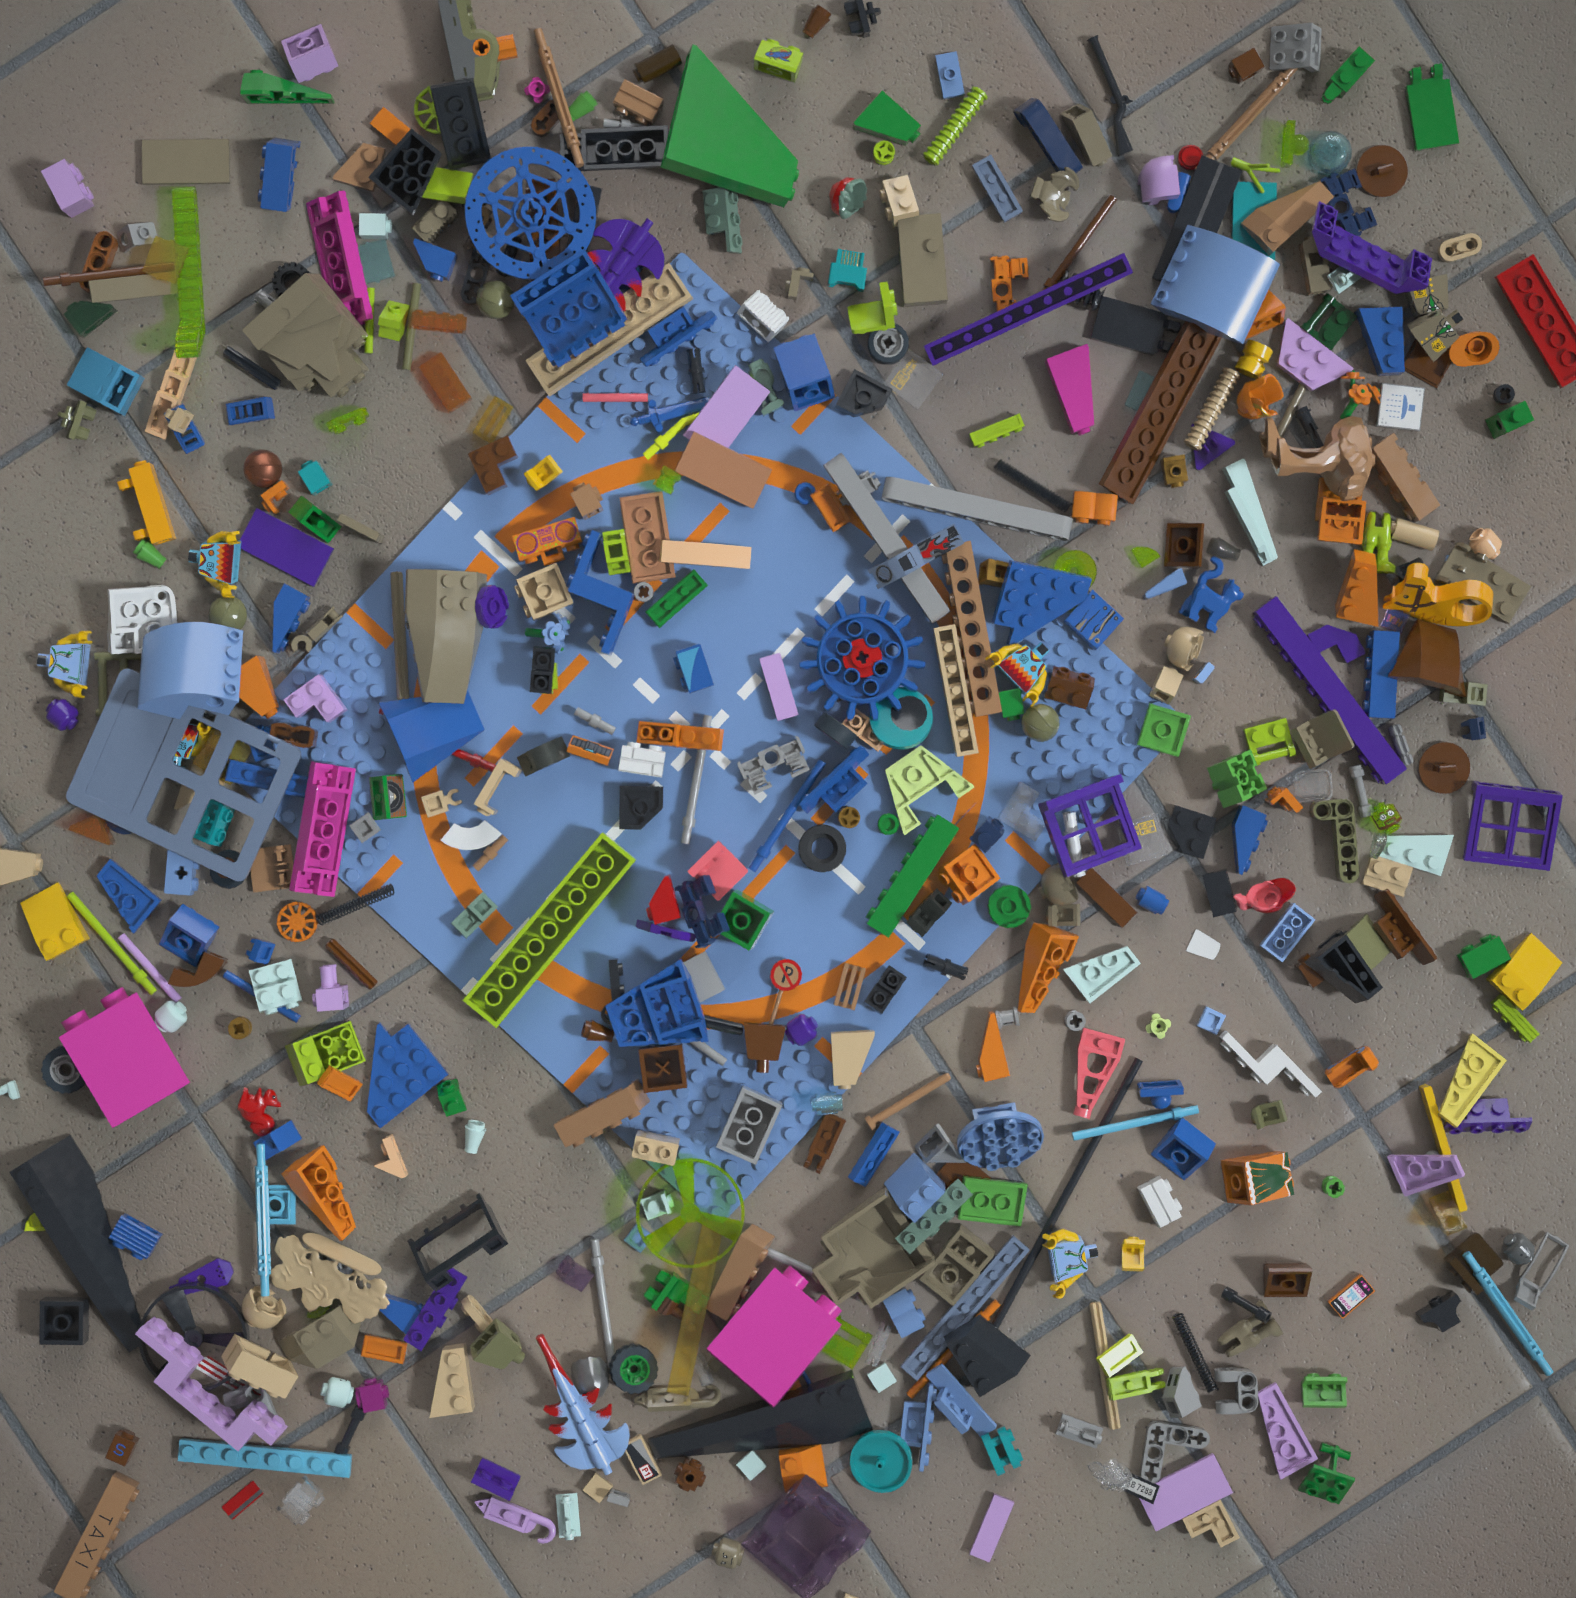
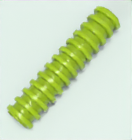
M972 86L971 92L967 93L968 97H964L963 103L959 104L960 108L955 109V114L951 115V119L947 120V125H944L943 130L939 131L940 135L935 136V141L931 142L932 146H928L927 152L923 153L926 161L934 166L939 165V160H943V155L948 153L947 149L950 150L951 144L956 142L955 138H959V133H963V128L968 126L967 122H971V117L976 115L975 111L978 112L980 110L979 106H983V101L988 99L983 90Z

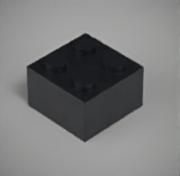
M45 1297L40 1301L39 1345H84L89 1341V1297Z

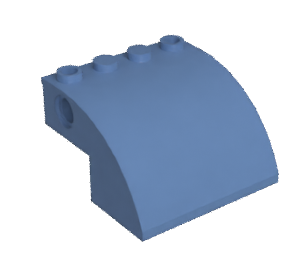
M1187 225L1151 305L1165 315L1195 323L1211 335L1243 344L1280 264L1261 252L1233 239Z
M183 622L162 626L147 633L143 637L137 709L176 719L182 717L188 705L229 715L236 703L239 702L243 630L214 623Z

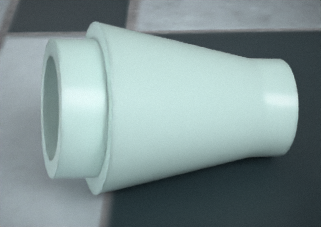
M469 1120L468 1124L465 1125V1152L477 1153L486 1132L484 1122Z

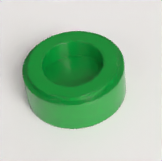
M883 814L878 819V829L885 835H892L899 829V820L893 814Z

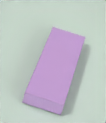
M777 653L760 658L777 721L797 716V708L781 654Z
M993 1494L970 1549V1555L990 1563L1014 1501L998 1494Z

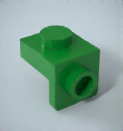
M458 1079L446 1080L437 1085L438 1098L446 1117L467 1111Z

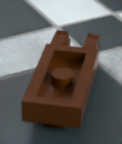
M825 1112L803 1167L808 1168L812 1163L814 1154H817L822 1158L816 1166V1173H821L826 1160H829L846 1119L831 1112Z

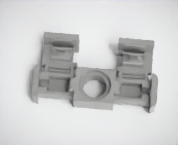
M795 736L796 740L780 747L776 744L757 753L758 757L742 764L740 761L738 762L743 778L747 779V775L750 778L748 781L754 795L772 787L770 781L767 782L764 776L767 774L763 771V768L766 771L784 763V759H786V766L789 765L792 770L790 772L792 778L810 770L804 756L800 754V752L804 754L805 750L798 736ZM769 751L777 754L778 758L774 764H769L765 761V755Z

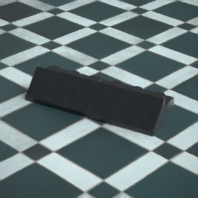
M668 125L581 129V133H577L580 142L579 149L584 166L578 169L580 171L661 168L669 133ZM560 134V155L575 165L571 150L567 147L564 134Z

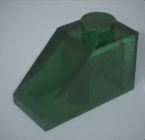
M79 301L78 303H71L63 315L78 334L85 338L118 312V310L111 304Z

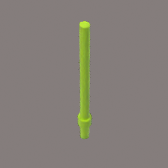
M71 892L67 896L69 901L132 973V978L137 984L140 983L150 996L153 995L157 989L147 979L148 975L143 969L140 970L78 896Z

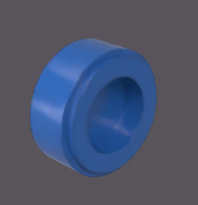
M807 482L799 484L795 489V499L803 505L812 503L813 500L810 495L816 491L815 487Z

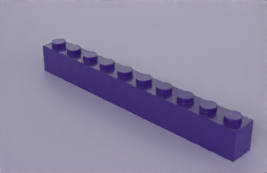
M1125 253L1119 254L924 345V348L932 366L1126 277L1132 274L1133 271Z
M1277 596L1271 598L1254 611V622L1259 628L1266 630L1268 633L1266 637L1273 646L1277 645L1281 650L1280 656L1286 663L1290 662L1294 667L1292 670L1294 675L1299 680H1304L1307 684L1305 687L1307 692L1312 697L1316 696L1320 702L1318 706L1323 713L1333 709L1337 710L1354 743V748L1360 754L1357 756L1364 766L1368 765L1372 770V773H1370L1372 778L1378 784L1381 782V784L1387 785L1407 769L1279 598Z

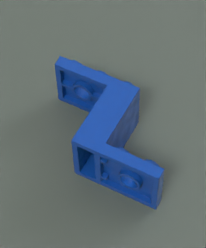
M592 530L591 534L587 533L582 543L585 549L582 555L578 554L574 564L577 568L574 575L570 574L566 586L569 588L568 592L570 594L616 612L615 615L611 614L607 626L610 627L607 635L603 634L599 644L602 648L601 652L611 656L635 595L587 575L602 539V535L599 532Z

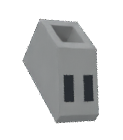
M1186 1367L1170 1368L1162 1398L1170 1418H1183L1202 1405L1199 1400V1394L1192 1384L1191 1375Z

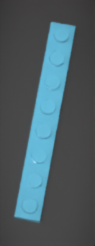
M181 1438L179 1440L178 1461L349 1478L351 1476L352 1454H336L333 1452L245 1444L237 1451L227 1442Z

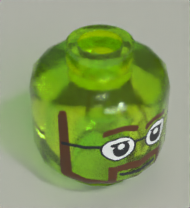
M1381 802L1373 807L1374 812L1371 814L1370 819L1379 833L1390 835L1401 828L1400 824L1403 819L1394 804Z

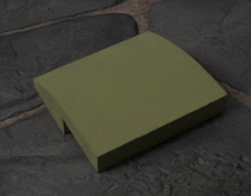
M1365 914L1345 934H1347L1372 970L1391 950L1372 925L1374 924L1372 920Z

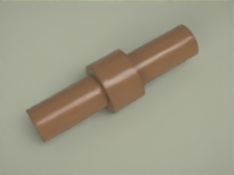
M502 834L492 846H488L483 851L484 854L473 864V867L479 872L490 859L493 860L498 855L497 852L506 844L508 839Z

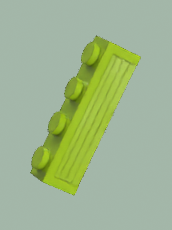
M1019 413L969 434L973 447L981 448L985 446L984 443L986 442L993 443L1001 436L1002 438L1010 436V433L1013 431L1015 433L1022 431L1025 425Z
M1499 994L1491 1002L1493 1005L1492 1009L1502 1015V1020L1506 1023L1508 1022L1511 1025L1510 1028L1515 1033L1518 1032L1520 1034L1519 1038L1523 1042L1531 1043L1540 1035L1503 994Z

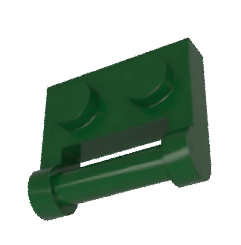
M1326 293L1322 298V303L1306 323L1304 322L1300 328L1331 351L1357 316L1339 303L1332 295ZM1332 307L1334 309L1333 313L1318 332L1315 331L1313 327L1326 310Z

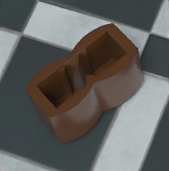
M286 723L271 724L270 735L297 747L313 748L317 745L318 731L307 726L295 727Z

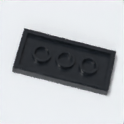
M474 78L430 86L449 170L483 164L492 159Z

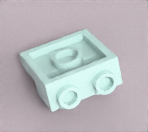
M291 959L249 970L260 1013L264 1012L265 1015L278 1012L277 1008L286 1006V1009L298 1007L299 1002L303 1001Z

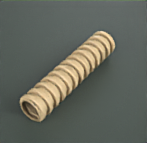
M1223 368V374L1219 375L1220 380L1216 381L1217 385L1213 386L1214 391L1210 392V397L1206 399L1207 403L1203 405L1204 409L1200 410L1201 415H1198V420L1193 423L1195 426L1191 427V433L1187 434L1188 439L1185 438L1184 443L1194 450L1202 449L1201 444L1205 443L1204 439L1208 438L1207 433L1212 431L1211 427L1215 425L1214 421H1217V415L1221 414L1220 409L1225 407L1223 404L1227 403V397L1231 396L1230 391L1234 390L1233 386L1237 385L1236 380L1240 379L1239 373L1231 368Z

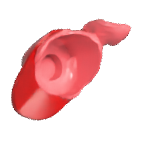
M1277 878L1255 884L1245 896L1239 893L1235 894L1233 898L1241 910L1254 909L1261 913H1272L1280 910L1283 904L1293 897L1296 887L1287 878Z

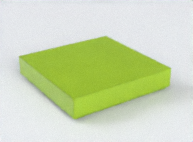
M436 167L422 197L465 204L467 192L473 180V173Z

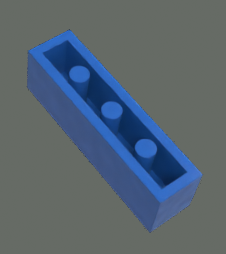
M1374 630L1370 631L1369 635L1366 636V648H1369L1368 657H1365L1364 662L1367 678L1363 682L1366 700H1363L1362 709L1369 718L1395 719L1397 679L1389 678L1388 675L1393 670L1399 655L1400 632Z

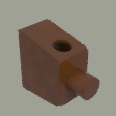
M744 1023L748 1059L756 1060V1072L769 1073V1060L778 1061L785 1025Z

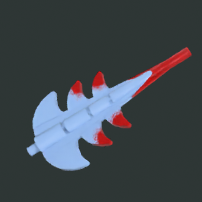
M540 1334L536 1337V1340L545 1356L561 1402L557 1404L545 1405L543 1410L554 1417L568 1418L566 1422L561 1424H550L548 1429L560 1438L576 1440L575 1443L569 1446H557L554 1451L570 1467L580 1470L596 1467L597 1469H602L604 1475H609L612 1473L609 1464L619 1459L628 1447L630 1438L628 1425L624 1423L621 1427L611 1431H604L602 1429L610 1420L612 1404H608L601 1410L590 1411L589 1408L595 1404L600 1389L595 1388L588 1393L579 1394L554 1356L544 1335Z

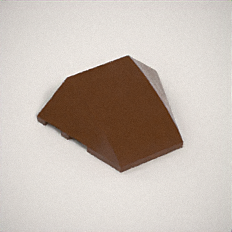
M1415 620L1406 638L1405 646L1401 654L1398 655L1397 662L1388 677L1404 682H1418L1444 689L1445 693L1466 697L1457 631L1426 621Z

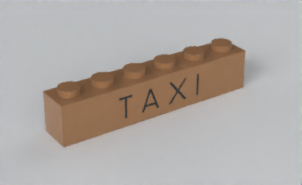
M118 1471L115 1472L77 1544L54 1593L64 1598H86L91 1589L88 1586L91 1578L95 1580L101 1569L98 1567L100 1560L106 1559L111 1549L108 1547L110 1541H115L120 1532V1529L117 1528L120 1521L124 1522L130 1512L127 1509L130 1501L134 1503L140 1492L137 1489L140 1482Z

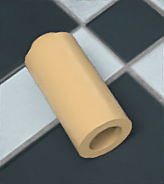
M1400 518L1391 521V539L1433 551L1439 537V530Z

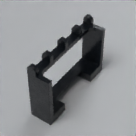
M481 1193L476 1195L478 1200L466 1207L464 1203L460 1205L461 1211L448 1219L446 1215L442 1217L443 1223L430 1231L428 1227L425 1228V1235L415 1242L412 1238L407 1240L425 1282L435 1292L454 1280L448 1270L481 1248L491 1256L508 1244L492 1208L485 1202ZM482 1209L492 1230L430 1270L424 1254L420 1251L421 1248L477 1210Z

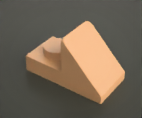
M393 1134L388 1135L382 1139L381 1148L384 1155L389 1156V1159L376 1163L374 1167L404 1178L408 1175L406 1166Z

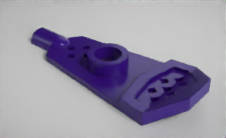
M217 1258L179 1278L178 1284L170 1286L169 1289L184 1283L199 1282L197 1279L199 1275L205 1277V1282L203 1283L215 1287L228 1285L234 1270L231 1262ZM185 1289V1290H184L185 1295H186V1294H190V1293H195V1292L203 1291V1290H199V1289Z

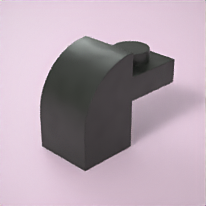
M561 736L518 756L517 759L526 777L571 755L566 752L567 747Z
M936 888L909 916L906 923L910 925L914 932L923 937L948 910L952 902Z

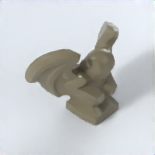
M1064 167L1065 171L1050 174L1051 180L1044 181L1042 178L1037 177L1029 197L1032 200L1039 199L1043 203L1040 204V208L1049 216L1047 219L1054 222H1063L1069 217L1068 212L1061 211L1059 208L1061 206L1065 210L1070 201L1071 192L1064 191V189L1071 187L1074 191H1077L1079 188L1077 174L1068 167Z

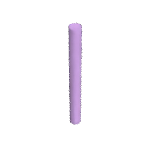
M125 933L118 937L123 946L165 993L177 1003L182 997L168 984L167 980Z

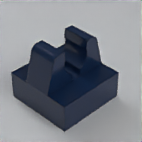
M1484 717L1472 718L1461 723V727L1468 726L1470 728L1469 734L1462 735L1463 739L1473 741L1486 738Z

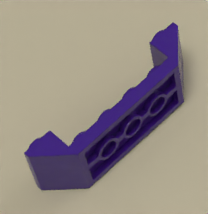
M1320 201L1317 203L1312 234L1321 257L1395 294L1423 290L1428 287L1432 258L1428 257L1425 253L1413 249L1407 258L1403 260L1397 255H1393L1379 246L1373 245L1361 237L1355 236L1336 226L1338 210Z

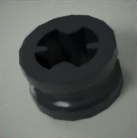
M1508 384L1498 386L1493 393L1494 400L1501 405L1510 403L1515 397L1513 387ZM1501 389H1502V391H1504V390H1507V391H1508V393H1507L1508 399H1507V400H1506V398H1504V399H1501V398H1500V396H1501L1500 390H1501Z

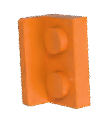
M1275 786L1266 794L1268 796L1265 799L1267 804L1273 805L1278 801L1285 811L1298 813L1303 809L1302 805L1285 787L1280 786L1277 788Z

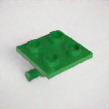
M1322 1442L1319 1451L1331 1454L1329 1467L1327 1469L1314 1464L1300 1484L1298 1491L1327 1500L1330 1503L1340 1504L1355 1482V1478L1336 1472L1337 1458L1349 1461L1351 1452L1340 1449L1338 1445L1331 1446Z

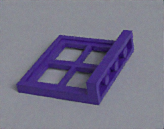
M1121 774L1108 777L1038 804L1064 878L1142 849L1119 785L1124 782ZM1109 793L1117 816L1094 824L1086 801ZM1078 804L1085 828L1062 836L1054 813ZM1119 820L1126 843L1103 851L1096 828ZM1088 832L1095 855L1072 863L1064 840Z
M1472 781L1471 789L1474 791L1463 860L1550 871L1563 795L1558 791ZM1485 799L1512 803L1508 826L1481 822ZM1521 804L1548 807L1544 830L1517 827ZM1480 827L1508 830L1504 853L1477 850ZM1516 831L1543 835L1540 858L1513 854Z

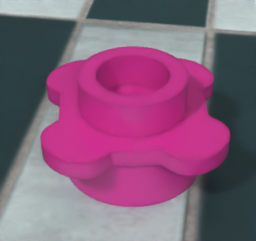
M534 77L529 86L525 87L524 92L526 95H530L535 103H541L543 97L550 93V88L539 77Z

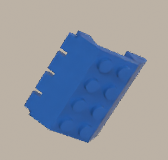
M582 249L510 295L519 312L526 318L544 348L543 352L553 367L557 365L559 368L572 360L571 355L575 357L590 348L589 344L591 342L595 345L608 337L607 332L611 331L613 334L624 327V321L627 320L623 309L585 249Z

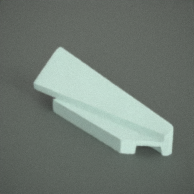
M1241 459L1222 469L1231 486V489L1224 493L1262 566L1277 559L1278 556L1246 461Z

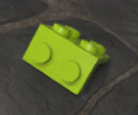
M888 281L879 283L881 301L855 304L847 307L851 332L853 334H864L895 328L894 315H898L894 290H889Z

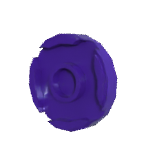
M486 585L481 588L476 597L475 612L477 619L485 628L496 629L501 627L508 616L505 615L506 609H509L507 595L502 588L496 585Z

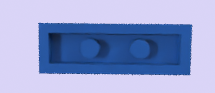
M882 1122L848 1178L866 1187L900 1132Z

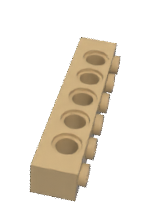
M953 624L933 628L955 756L960 757L979 753L956 626Z

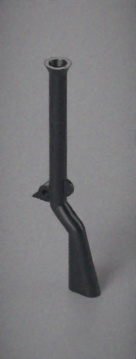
M1099 35L1088 39L1087 42L1091 44L1113 95L1110 98V102L1118 107L1113 119L1117 155L1120 157L1133 151L1122 125L1126 105L1133 102V100H1130L1127 95L1122 96L1098 41Z

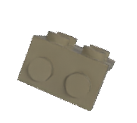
M1335 709L1312 718L1290 730L1309 769L1318 766L1329 758L1354 748V743L1339 713Z

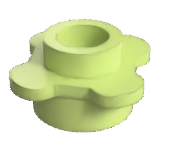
M1155 1013L1151 1016L1150 1024L1146 1025V1031L1154 1033L1157 1038L1162 1039L1165 1037L1168 1028L1171 1027V1021L1163 1019L1158 1013Z

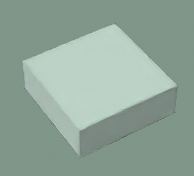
M885 1362L867 1373L878 1393L897 1382Z
M753 1450L749 1451L736 1463L750 1481L767 1467Z

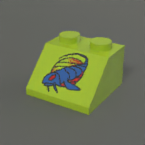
M773 39L762 40L754 57V70L795 83L803 60V53L800 52V49L794 46H788V48L780 46V43Z

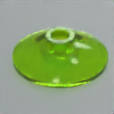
M1070 550L1063 553L1057 559L1054 569L1070 572L1071 568L1076 567L1078 570L1077 574L1089 576L1092 579L1091 587L1097 575V568L1093 558L1080 550Z

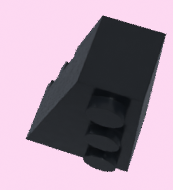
M1347 934L1333 938L1304 962L1355 1004L1369 1000L1383 988Z

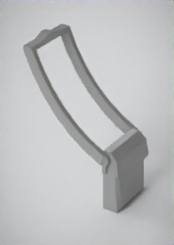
M1548 1232L1545 1233L1534 1254V1258L1519 1278L1516 1285L1515 1301L1530 1310L1536 1308L1540 1293L1546 1288L1569 1247L1567 1243L1557 1236H1553ZM1548 1237L1564 1246V1249L1543 1286L1539 1287L1524 1277L1533 1265Z

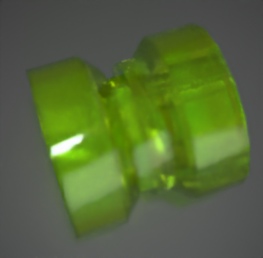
M663 465L660 470L661 475L655 479L653 485L672 495L675 483L679 482L682 476Z

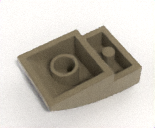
M961 1224L937 1253L935 1266L924 1272L919 1280L954 1306L978 1278L982 1269L993 1258L995 1250Z

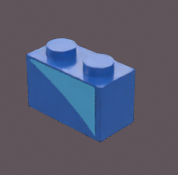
M701 644L676 651L677 657H674L673 660L676 669L682 670L684 677L680 678L684 691L688 690L690 694L714 686Z

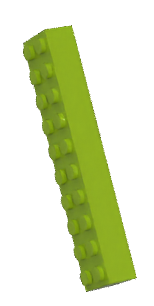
M602 832L463 1001L497 1028L637 859L606 833Z

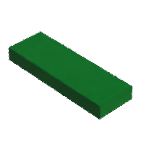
M693 569L645 613L660 629L700 594L708 584Z

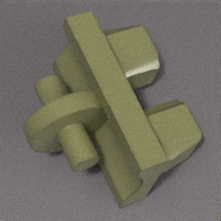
M80 400L77 403L73 416H71L73 407L70 406L66 407L65 413L58 412L57 416L63 418L60 426L67 428L69 420L71 421L66 438L75 440V438L87 440L90 429L79 425L82 418L93 421L97 410L87 406L86 402Z

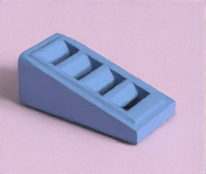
M1182 568L1176 569L1142 595L1143 598L1147 600L1184 586L1187 581Z

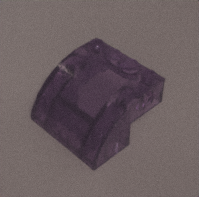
M806 1474L771 1506L746 1536L741 1545L801 1598H811L829 1584L837 1568L862 1548L871 1530L852 1515L846 1507L835 1500L829 1492H826L813 1478Z

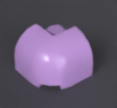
M1174 155L1151 159L1141 170L1138 176V185H1141L1142 201L1148 202V205H1157L1160 200L1177 199L1179 197L1177 165H1173Z

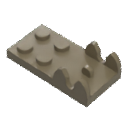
M1462 542L1455 543L1449 553V557L1434 578L1435 581L1442 585L1463 580H1478L1487 584L1493 591L1492 615L1507 624L1511 622L1531 588L1527 583L1490 562L1486 555L1481 553L1475 554L1469 545ZM1467 599L1475 605L1482 604L1478 600Z

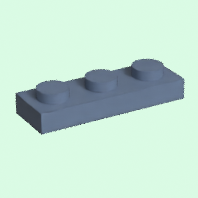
M992 155L972 165V169L1003 223L1023 212Z

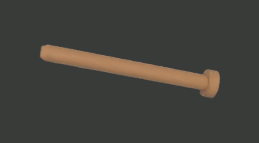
M944 1073L875 1116L870 1117L868 1115L865 1117L871 1130H875V1125L950 1081L949 1073Z

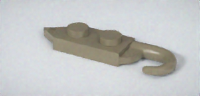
M707 1384L706 1388L714 1391V1397L711 1399H699L698 1392L691 1387L650 1388L644 1394L634 1398V1403L648 1409V1412L709 1408L718 1404L721 1399V1392L716 1386Z

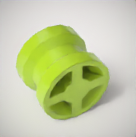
M885 140L879 141L873 151L875 162L885 166L893 161L895 155L893 144Z

